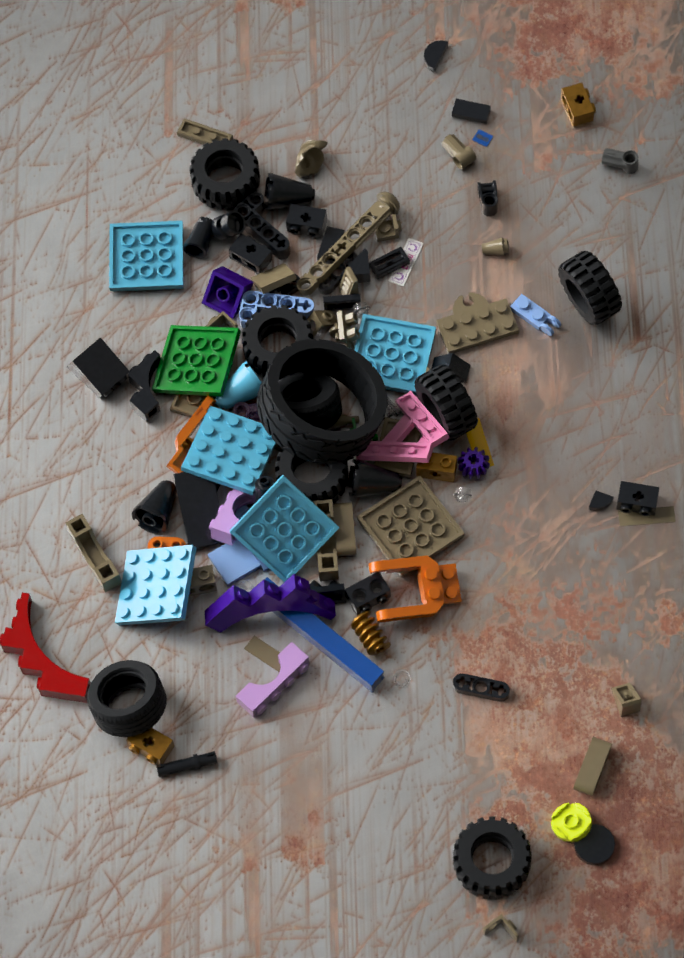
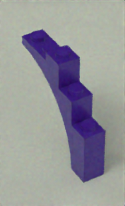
M293 574L280 587L263 579L250 592L235 585L231 586L204 611L205 626L221 633L229 626L245 618L261 613L288 610L312 613L332 620L336 616L335 601L317 593L315 590H311L309 581L296 574Z

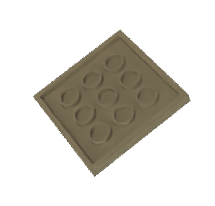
M418 476L357 516L359 523L387 560L426 555L432 558L465 536L463 530L421 476ZM403 571L397 573L400 575V577H403L411 571Z

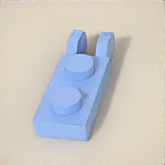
M523 294L510 306L512 312L548 336H552L554 331L545 324L546 322L556 328L562 325L556 317Z

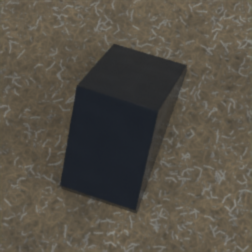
M364 248L349 265L358 279V283L370 282L368 251ZM345 270L341 273V280Z
M454 353L434 357L431 369L438 365H446L451 368V371H454L461 382L467 383L471 367L469 363Z

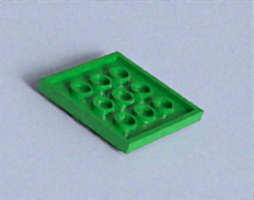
M171 325L152 386L153 392L223 396L240 338V329Z

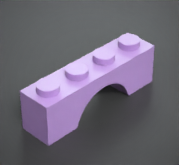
M235 489L229 491L226 502L219 507L218 515L210 522L211 539L233 546L236 538L229 530L239 521L235 513L242 506L255 503V492L253 495Z
M293 642L278 654L281 668L278 676L272 682L264 685L249 682L236 695L237 703L253 718L257 714L261 715L271 701L279 698L281 691L285 687L288 688L294 683L296 676L303 674L309 668V657Z

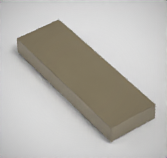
M185 118L177 131V136L203 145L206 143L210 144L212 140L216 139L218 141H221L222 138H228L229 141L233 139L232 134Z

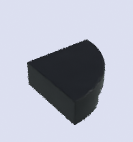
M596 490L589 505V510L596 511L606 506L608 507L614 497Z

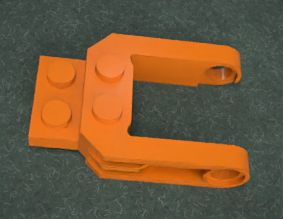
M209 395L176 436L174 441L176 453L166 466L174 473L184 472L181 471V466L194 440L190 436L203 421L209 406H214L216 400Z
M426 555L381 560L368 564L370 574L418 570L417 578L423 605L376 611L377 622L432 617L439 611L442 605L462 602L456 563L439 565Z

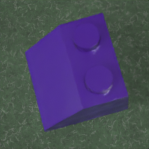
M221 266L213 270L202 304L220 313L224 311L231 319H234L240 311L244 293L251 291L254 282Z

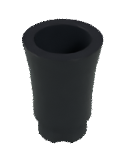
M199 217L190 236L183 245V250L186 254L197 259H203L207 256L208 246L213 234L211 229L212 219Z

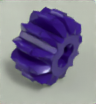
M477 446L473 451L468 447L467 452L462 451L460 453L461 457H458L457 463L459 464L458 470L462 471L463 477L469 475L471 480L473 476L479 479L480 474L486 475V469H489L490 463L488 462L489 456L485 455L484 449L478 452Z

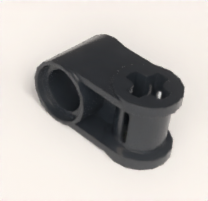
M493 180L491 183L482 184L477 182L481 211L486 216H494L498 211L496 180Z

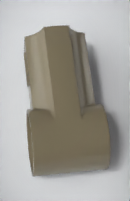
M449 134L442 141V146L452 156L455 165L462 170L477 159L472 148L469 146L465 147L454 134Z

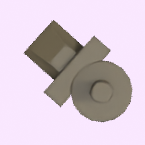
M342 310L338 311V323H335L334 327L329 330V335L335 338L336 341L345 342L347 348L353 347V341L360 339L359 330L356 327L351 328L352 325L358 324V317L354 312L345 314Z

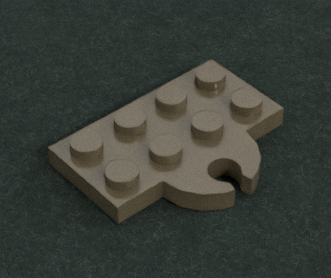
M473 292L469 293V299L473 302L471 306L463 304L464 297L461 295L454 302L453 315L436 320L448 354L457 353L519 333V328L507 298L488 303L485 297Z

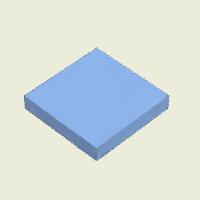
M236 539L233 546L224 544L207 554L227 587L261 568L254 554L238 539Z

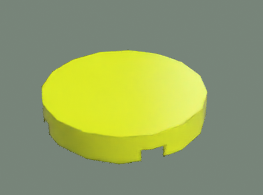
M565 803L559 806L551 818L553 832L559 839L567 842L579 841L586 837L592 826L589 811L580 803Z

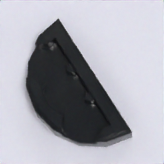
M434 41L425 49L424 61L429 70L435 72L448 47V41Z

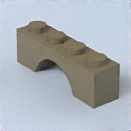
M332 499L313 501L334 521ZM334 533L317 551L320 581L339 580L336 537Z
M80 514L67 521L66 526L69 534L104 592L106 593L122 583L120 574L112 561L104 553L84 515Z

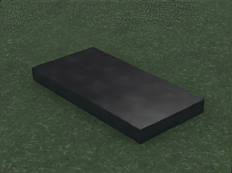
M187 472L173 474L188 545L200 548L223 543L211 539V530H209L210 522L216 518L220 507L215 482Z

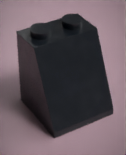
M101 337L67 366L98 398L102 395L107 397L114 391L112 387L116 383L121 385L128 379L126 375L130 372Z

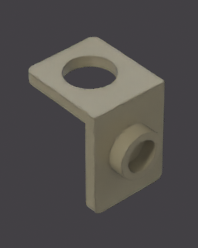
M332 310L313 311L306 319L309 322L312 320L315 322L316 327L313 331V338L322 327L334 326L335 323H338Z
M222 311L218 316L212 317L206 327H220L225 323L228 327L238 328V324Z
M502 914L483 928V934L486 935L501 923L515 942L519 940V935L515 931L517 930L516 926L510 919L507 921Z

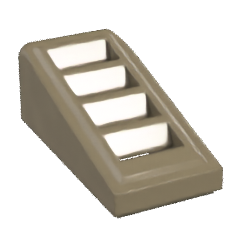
M350 266L346 267L339 285V293L341 295L359 294L358 279Z

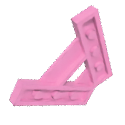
M409 391L395 400L397 406L405 415L382 441H371L364 452L355 456L356 459L429 463L433 448L449 439L446 430L413 392ZM414 427L423 435L417 443L402 442Z

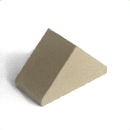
M631 683L611 688L621 717L640 712L642 701Z

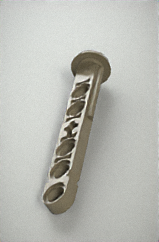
M385 191L378 193V201L309 269L308 274L305 273L298 280L297 288L301 295L307 296L312 294L319 287V284L323 283L391 214L397 215L399 213L400 203L392 193ZM365 222L372 223L369 227H363ZM353 234L360 235L357 239L350 238ZM328 259H335L334 263L326 264ZM317 271L323 272L321 276H313ZM303 284H310V287L307 289L301 288Z

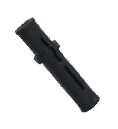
M213 751L201 755L193 754L189 758L156 765L158 776L162 777L195 768L199 770L201 769L200 767L217 764L218 761L216 753Z

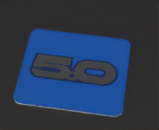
M478 130L472 140L487 147L493 136Z

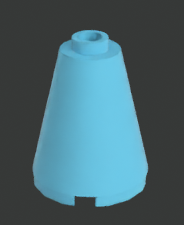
M247 361L242 363L228 379L223 396H216V404L220 409L224 407L225 410H228L258 396L262 382L250 366L247 368L249 365Z

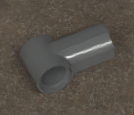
M606 148L603 153L602 164L622 168L626 173L632 174L638 170V154L633 150L622 152Z

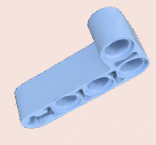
M247 291L242 297L239 319L241 327L245 328V323L247 322L245 318L250 317L252 320V315L255 312L260 313V309L264 307L267 309L271 308V306H266L269 303L277 307H281V305L291 306V308L295 309L298 307V314L303 313L307 319L315 311L314 303L311 299L304 297Z

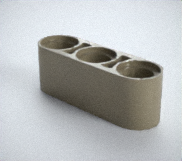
M352 502L333 504L334 522L340 527L335 532L337 556L357 555Z
M593 736L574 784V790L593 796L609 756L612 743Z

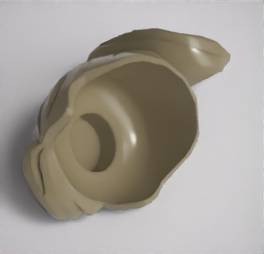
M308 140L301 145L295 166V173L298 177L303 178L309 176V174H316L324 162L322 149L327 146L328 142L324 140Z

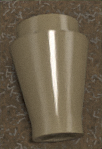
M502 237L482 243L483 254L505 256L506 253H509L508 239H503Z

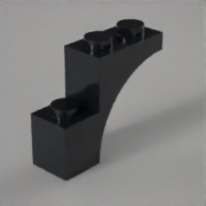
M155 350L151 354H147L142 362L137 366H133L128 373L129 382L139 391L134 393L129 400L131 409L146 423L160 411L159 402L150 391L152 376L158 368L161 359L160 354Z

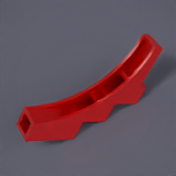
M22 592L21 598L17 599L16 610L18 611L16 617L12 619V628L5 627L4 634L2 633L0 636V645L3 651L20 655L18 667H20L22 674L39 677L37 689L41 696L87 703V692L91 684L90 679L60 668L42 652L33 637L31 629L32 599L30 593Z

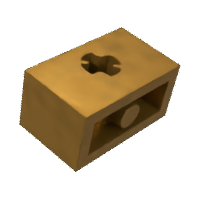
M583 83L562 88L561 99L572 126L575 127L594 121L596 108L594 103L590 102L589 91L587 88H584Z
M432 452L429 463L417 462L416 477L421 476V478L454 483L457 456Z
M153 728L142 734L128 737L126 740L128 749L136 755L140 753L146 756L145 759L154 765L156 763L163 764L175 747L171 738Z

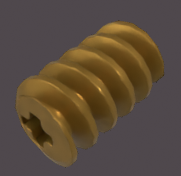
M365 611L354 619L351 628L359 636V640L363 643V647L367 649V653L369 655H377L387 650L391 643L387 642L384 644L387 636L380 637L383 630L376 631L379 624H372L375 621V617L368 618L371 611Z

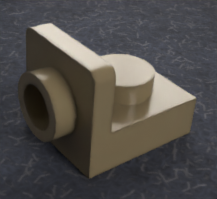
M395 214L392 215V220L384 221L375 230L377 242L399 238V231H402L400 220L396 219Z

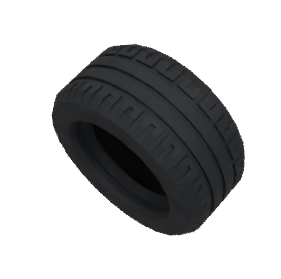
M125 660L107 666L95 676L87 692V703L101 730L116 737H132L146 732L159 721L166 708L167 696L157 672L150 665L140 661ZM133 688L145 690L143 697L134 705L124 709L109 708L110 702L119 693Z

